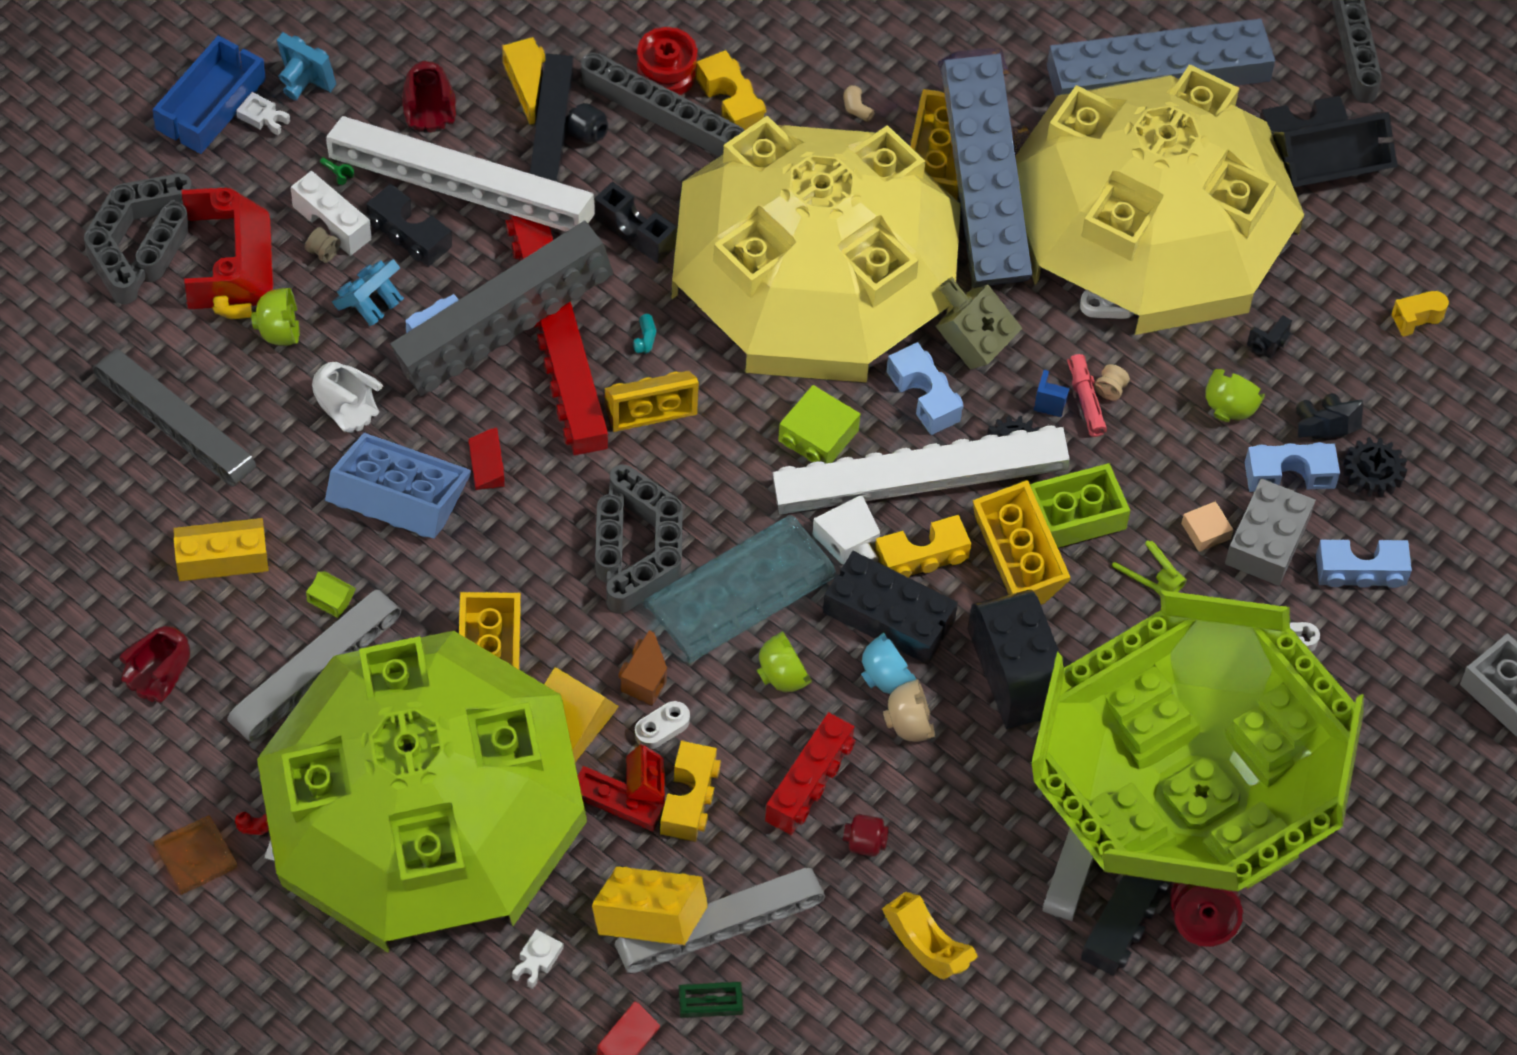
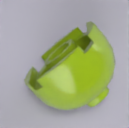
M277 288L268 291L259 299L256 312L251 313L254 330L259 329L261 336L267 342L277 346H287L299 342V320H295L294 312L297 311V306L291 288Z
M1215 369L1205 389L1206 400L1209 406L1215 410L1213 415L1224 422H1229L1230 419L1244 420L1253 415L1265 397L1264 393L1259 394L1261 389L1235 373L1231 377L1223 375L1225 370Z
M783 631L764 643L759 653L761 668L757 669V672L765 685L771 683L779 691L794 692L812 683L810 676L805 671L802 662Z

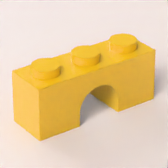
M726 50L697 61L696 79L707 97L710 98L719 94L731 97L722 101L721 117L742 127L744 130L764 118V114H766L764 102L761 98L757 99L753 93L751 82L747 78L744 79L736 59H731Z
M959 515L931 522L929 533L931 543L929 545H913L908 541L904 531L876 538L874 552L879 557L878 563L909 578L911 575L921 572H933L938 567L949 564L957 565L964 562L966 559H969L971 541Z
M681 741L674 766V781L690 786L692 791L683 796L667 794L661 817V835L696 842L699 831H705L708 814L704 813L706 804L711 805L715 789L710 784L712 778H718L721 761L716 760L717 748Z

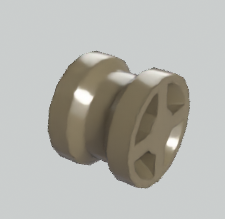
M318 227L308 237L305 250L310 254H317L321 261L327 263L337 254L341 240L336 236H329L324 228Z

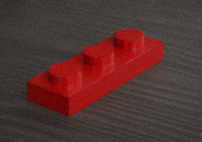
M586 766L582 767L578 774L583 802L650 831H654L662 816L665 800L661 803L628 798L627 784Z

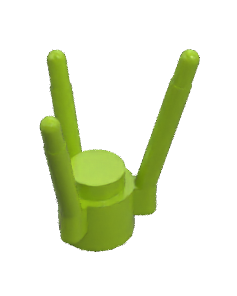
M1146 541L1145 545L1163 566V569L1156 576V579L1159 581L1158 584L1116 562L1112 563L1113 568L1153 589L1159 596L1160 590L1179 592L1187 582V579L1172 566L1153 541Z

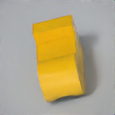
M1430 291L1396 300L1391 315L1402 337L1413 334L1415 326L1425 323L1438 324L1442 322L1449 301L1442 292Z

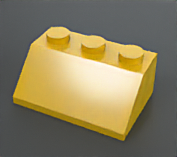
M690 371L671 372L665 376L647 377L636 382L617 383L605 388L604 404L613 432L697 415L699 388L697 377Z
M263 518L174 528V546L179 581L269 571Z

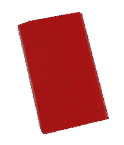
M491 428L469 438L475 490L505 487L498 428Z
M640 744L626 758L627 797L662 803L665 800L664 757L645 745Z
M635 1001L599 1043L597 1055H638L660 1029L661 1025Z

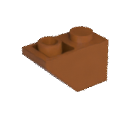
M649 630L643 640L639 639L636 642L632 652L634 656L629 663L625 662L622 665L618 678L621 679V692L653 706L667 683V666L655 633Z

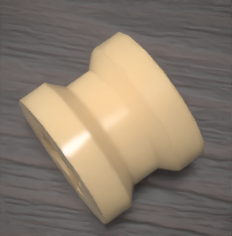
M1112 364L1106 365L1102 370V377L1097 379L1094 388L1103 398L1115 401L1121 397L1122 388L1128 385L1130 377L1121 367Z

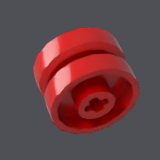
M661 27L651 30L642 37L638 44L637 73L680 96L685 94L692 88L696 80L698 49L695 40L688 33L678 28Z

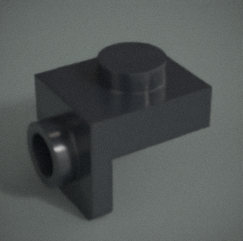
M1282 315L1268 334L1253 326L1249 333L1247 346L1252 348L1254 352L1271 359L1280 346L1285 348L1292 337V333L1289 332L1292 320Z

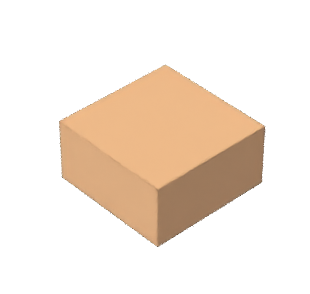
M1216 501L1183 515L1181 524L1199 552L1228 541L1232 537L1233 528Z

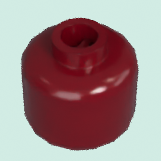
M857 814L853 817L852 824H845L843 841L849 842L848 848L853 854L876 857L879 855L880 850H886L889 827L884 826V820L880 817Z

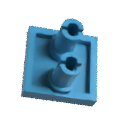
M282 32L276 41L285 66L279 74L280 80L286 84L283 89L284 93L289 98L297 100L309 83H314L331 92L336 86V81L328 54L320 48L313 49L297 36L293 35L291 37Z
M394 259L384 263L380 260L372 266L370 264L357 273L359 277L353 283L349 281L337 290L339 296L332 303L338 311L350 306L356 307L368 325H374L384 314L381 313L369 297L373 291L376 290L389 309L395 307L404 299L389 280L400 269L399 265Z

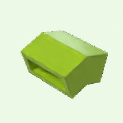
M326 571L318 572L314 582L306 591L307 602L339 618L349 605L356 588Z

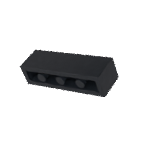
M1123 875L1086 941L1080 960L1112 976H1115L1119 966L1125 968L1132 955V951L1129 950L1133 942L1137 944L1140 942L1146 927L1142 926L1146 917L1149 919L1153 918L1159 906V902L1156 901L1160 893L1165 895L1172 882Z

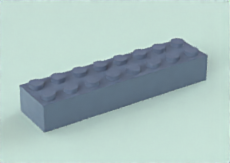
M1253 19L1050 45L1047 69L1055 97H1057V95L1071 93L1076 85L1085 90L1166 75L1180 79L1189 64L1234 86L1271 81L1275 59L1262 19Z
M1001 54L945 60L941 71L972 288L1028 281L1032 276Z

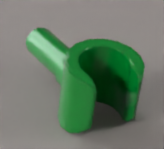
M325 157L320 160L321 164L337 175L336 180L338 184L345 185L347 182V178L342 174L353 178L354 169L348 164L336 166Z

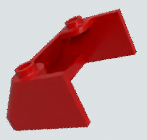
M231 188L182 190V201L186 208L188 221L234 219L236 257L219 259L213 266V277L184 279L188 309L214 307L213 298L216 296H227L229 305L251 303V306H257L259 299L265 293L274 290L269 212Z

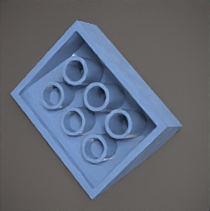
M363 433L331 469L325 501L331 502L340 508H348L362 513L365 517L385 521L394 527L416 532L419 536L434 539L445 526L470 477L471 470Z

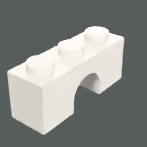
M310 171L291 186L293 207L311 223L320 217L329 228L331 236H336L341 240L340 248L350 256L371 240L370 220L313 171Z

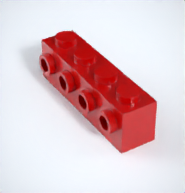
M829 712L827 713L766 804L765 822L789 835L793 834L799 824L802 825L810 812L809 808L814 801H819L825 790V784L829 778L833 779L843 757L851 753L856 743V739L853 738L854 725Z

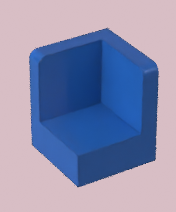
M1043 370L1037 390L1034 411L1062 418L1069 388L1047 383L1049 371Z

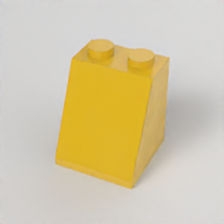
M554 667L544 685L559 693L562 697L574 761L576 762L619 706Z

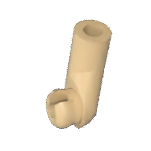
M858 86L847 87L843 94L846 110L860 119L869 122L874 115V110L862 104V90Z

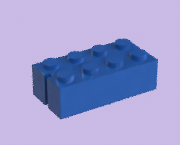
M218 35L153 108L155 130L174 140L180 137L181 144L202 154L237 114L236 110L252 92L255 93L266 80L264 59L245 49H242L239 55L238 45Z

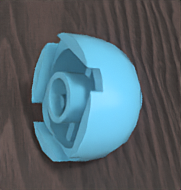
M885 633L875 638L863 652L862 664L866 671L861 673L871 689L877 686L882 692L891 694L899 685L916 680V677L907 669L908 665L892 642L887 639Z

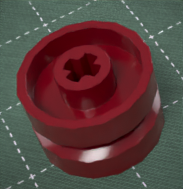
M1177 882L1171 890L1170 904L1179 933L1187 941L1198 946L1214 947L1226 943L1238 932L1243 920V908L1237 891Z

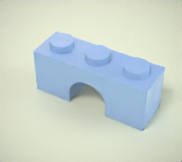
M918 342L888 356L886 372L901 393L911 388H919L927 392L926 395L918 398L916 415L930 435L961 421L962 409L964 407L961 397L958 393H953L948 386V380L944 373L936 369L930 353L924 351Z
M1322 442L1309 445L1289 443L1283 446L1261 444L1249 447L1245 459L1249 492H1255L1261 478L1280 485L1282 472L1295 471L1301 474L1305 479L1307 490L1335 489L1340 475L1335 444H1325Z
M1320 540L1316 552L1319 585H1328L1330 587L1358 585L1363 588L1388 586L1397 588L1407 586L1412 571L1408 540H1379L1374 553V559L1371 560L1357 558L1351 551L1350 540Z

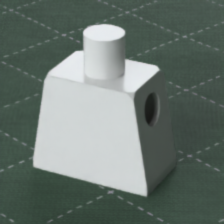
M862 495L814 518L813 536L841 564L846 562L852 551L878 562L879 557L874 552L876 538L880 537V531Z

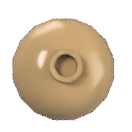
M912 680L896 687L888 698V710L883 711L888 729L894 727L898 736L906 741L917 742L934 738L933 723L929 724L928 721L930 720V710L919 680Z

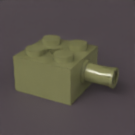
M950 277L938 289L953 305V309L936 325V328L970 370L988 365L1021 331L1022 327L989 285L970 290L965 294L955 282V279Z

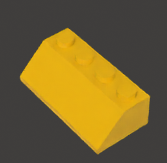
M1028 480L972 500L975 518L1008 594L1031 589L1035 592L1042 605L1071 580Z

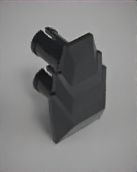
M1330 393L1322 400V403H1324L1322 404L1323 410L1317 411L1310 400H1303L1296 406V413L1302 419V421L1298 422L1299 438L1312 437L1313 440L1321 438L1327 440L1362 429L1363 400L1342 403L1337 394Z

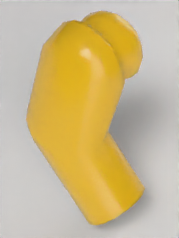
M216 296L213 298L214 307L212 308L216 314L228 319L251 318V303L229 305L227 296Z

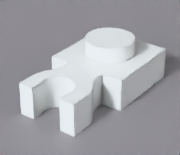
M253 92L236 110L237 118L258 129L266 125L276 135L281 133V125L276 122H283L286 125L290 122V115L288 113L276 111L275 103Z
M535 930L520 953V960L524 962L516 966L512 972V979L518 981L522 974L528 973L531 977L527 981V986L533 989L538 981V972L540 970L545 973L549 972L563 950V943Z

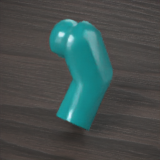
M644 314L639 318L642 338H635L633 340L634 351L638 354L642 352L647 354L652 350L657 332L653 317L649 314Z

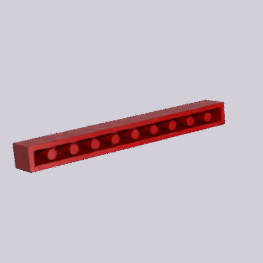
M510 214V219L505 220L508 237L513 236L514 242L511 243L514 259L521 261L553 241L550 226ZM570 301L556 313L548 315L537 322L533 328H539L540 334H537L538 347L540 351L545 350L546 357L543 358L546 374H551L553 381H550L551 394L553 398L558 397L559 404L556 405L558 419L560 422H565L566 428H563L564 441L566 446L571 445L573 455L575 456L608 449V431Z

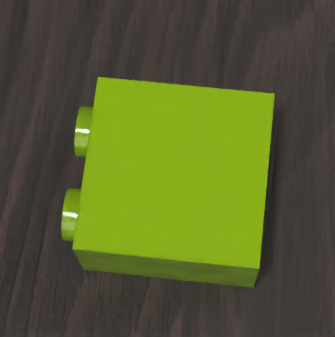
M812 385L781 421L778 441L812 463H832L859 431L861 413Z

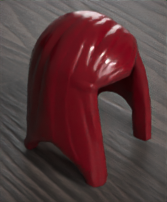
M421 61L415 64L406 75L402 96L403 112L409 128H414V130L418 131L426 129L428 132H435L437 128L439 130L445 129L447 123H454L456 115V98L452 85L445 71L438 64L429 61Z
M163 626L154 629L151 633L132 644L119 656L120 661L125 664L121 681L126 683V686L131 691H136L137 695L143 700L147 698L150 702L156 700L162 703L174 689L187 666L191 653L188 639L176 627Z

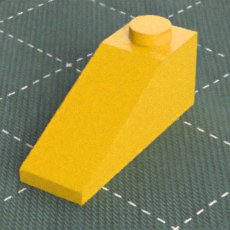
M534 37L502 46L503 65L530 125L535 124L543 76V63H545L546 58L543 48L537 46Z

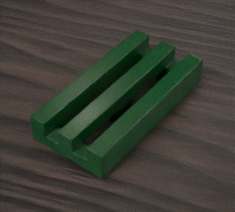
M741 982L678 985L680 1018L743 1015ZM736 992L734 996L709 995L686 998V995Z

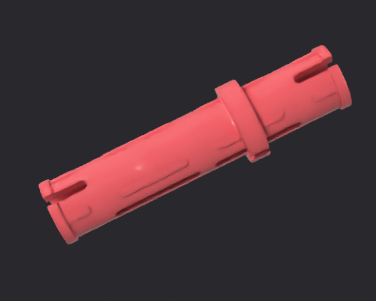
M1082 354L1073 355L1070 357L1071 359L1067 360L1073 378V390L1078 394L1089 435L1092 437L1101 436L1104 432H1107V427L1096 397L1094 377L1088 371L1085 356Z

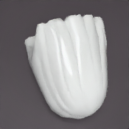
M328 362L322 365L314 374L312 388L316 400L342 431L352 433L354 430L357 432L363 430L364 425L370 424L371 416L376 417L379 414L372 395V388L379 391L383 385L374 377L338 362Z

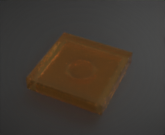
M210 815L153 841L155 849L181 895L238 868L237 862Z

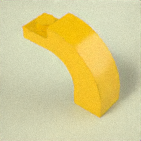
M905 891L882 908L888 922L903 945L922 966L935 976L945 980L952 974H959L968 969L969 963L978 957L973 946L951 939L940 929L930 915L920 895Z

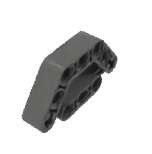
M181 173L116 185L111 189L86 230L84 241L87 257L116 302L120 304L132 303L138 297V290L144 281L155 282L159 280L188 234L187 212L182 201V190L192 189L191 180L187 175ZM158 215L138 248L133 264L130 266L118 247L119 243L133 220Z
M623 464L612 468L610 472L609 494L602 496L598 500L596 516L595 573L599 580L607 582L606 605L609 610L617 614L628 612L675 583L681 576L683 505L681 501L634 468ZM623 506L655 527V552L622 571ZM671 513V514H673V515H672V516H667V515H664V514ZM606 537H613L614 539L608 540V539H605V538H606ZM670 538V539H673V540H672V541H665L664 539ZM606 562H611V563H613V564H612V565H605L604 563H606ZM664 564H672L673 566L667 567ZM646 578L648 581H640L639 579Z

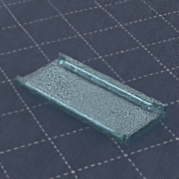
M788 515L644 599L643 606L646 609H650L687 656V662L690 664L834 579L836 571L830 559L794 516Z

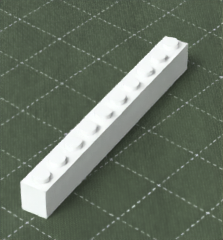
M342 116L326 136L329 158L566 232L584 220L589 223L595 214L594 193Z
M1045 426L1034 432L1027 433L1025 430H1018L1010 433L1008 436L987 435L982 437L981 440L970 442L967 439H960L952 442L950 445L929 444L924 446L923 449L912 451L909 448H902L892 454L871 453L866 455L865 458L854 460L852 457H844L828 464L813 462L808 464L807 467L802 468L786 466L773 472V481L778 512L781 515L842 505L860 495L863 496L865 501L1064 471L1068 470L1069 455L1063 427Z

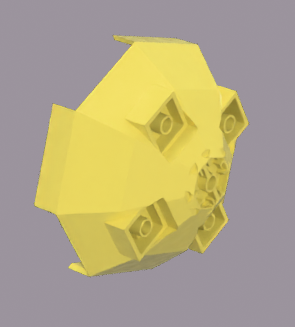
M1190 64L1180 79L1166 75L1085 90L1076 85L1071 93L1057 95L1015 155L1034 284L1036 285L1039 281L1042 267L1138 315L1135 335L1249 313L1256 289L1293 232L1300 233L1304 218L1303 210L1268 123L1235 106L1239 92L1238 87Z
M766 116L724 144L723 155L682 182L672 276V299L678 295V288L682 289L747 354L746 373L867 383L869 363L945 309H947V314L953 309V305L938 288L940 285L943 286L942 283L950 277H953L956 282L961 204L924 170L925 160L888 125L877 133L776 125Z

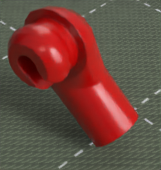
M240 812L235 817L236 828L242 834L263 835L269 830L266 813L262 817L256 818L251 817L247 812Z

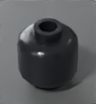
M582 103L572 108L566 118L568 132L573 137L587 144H593L602 140L609 128L606 114L588 103Z

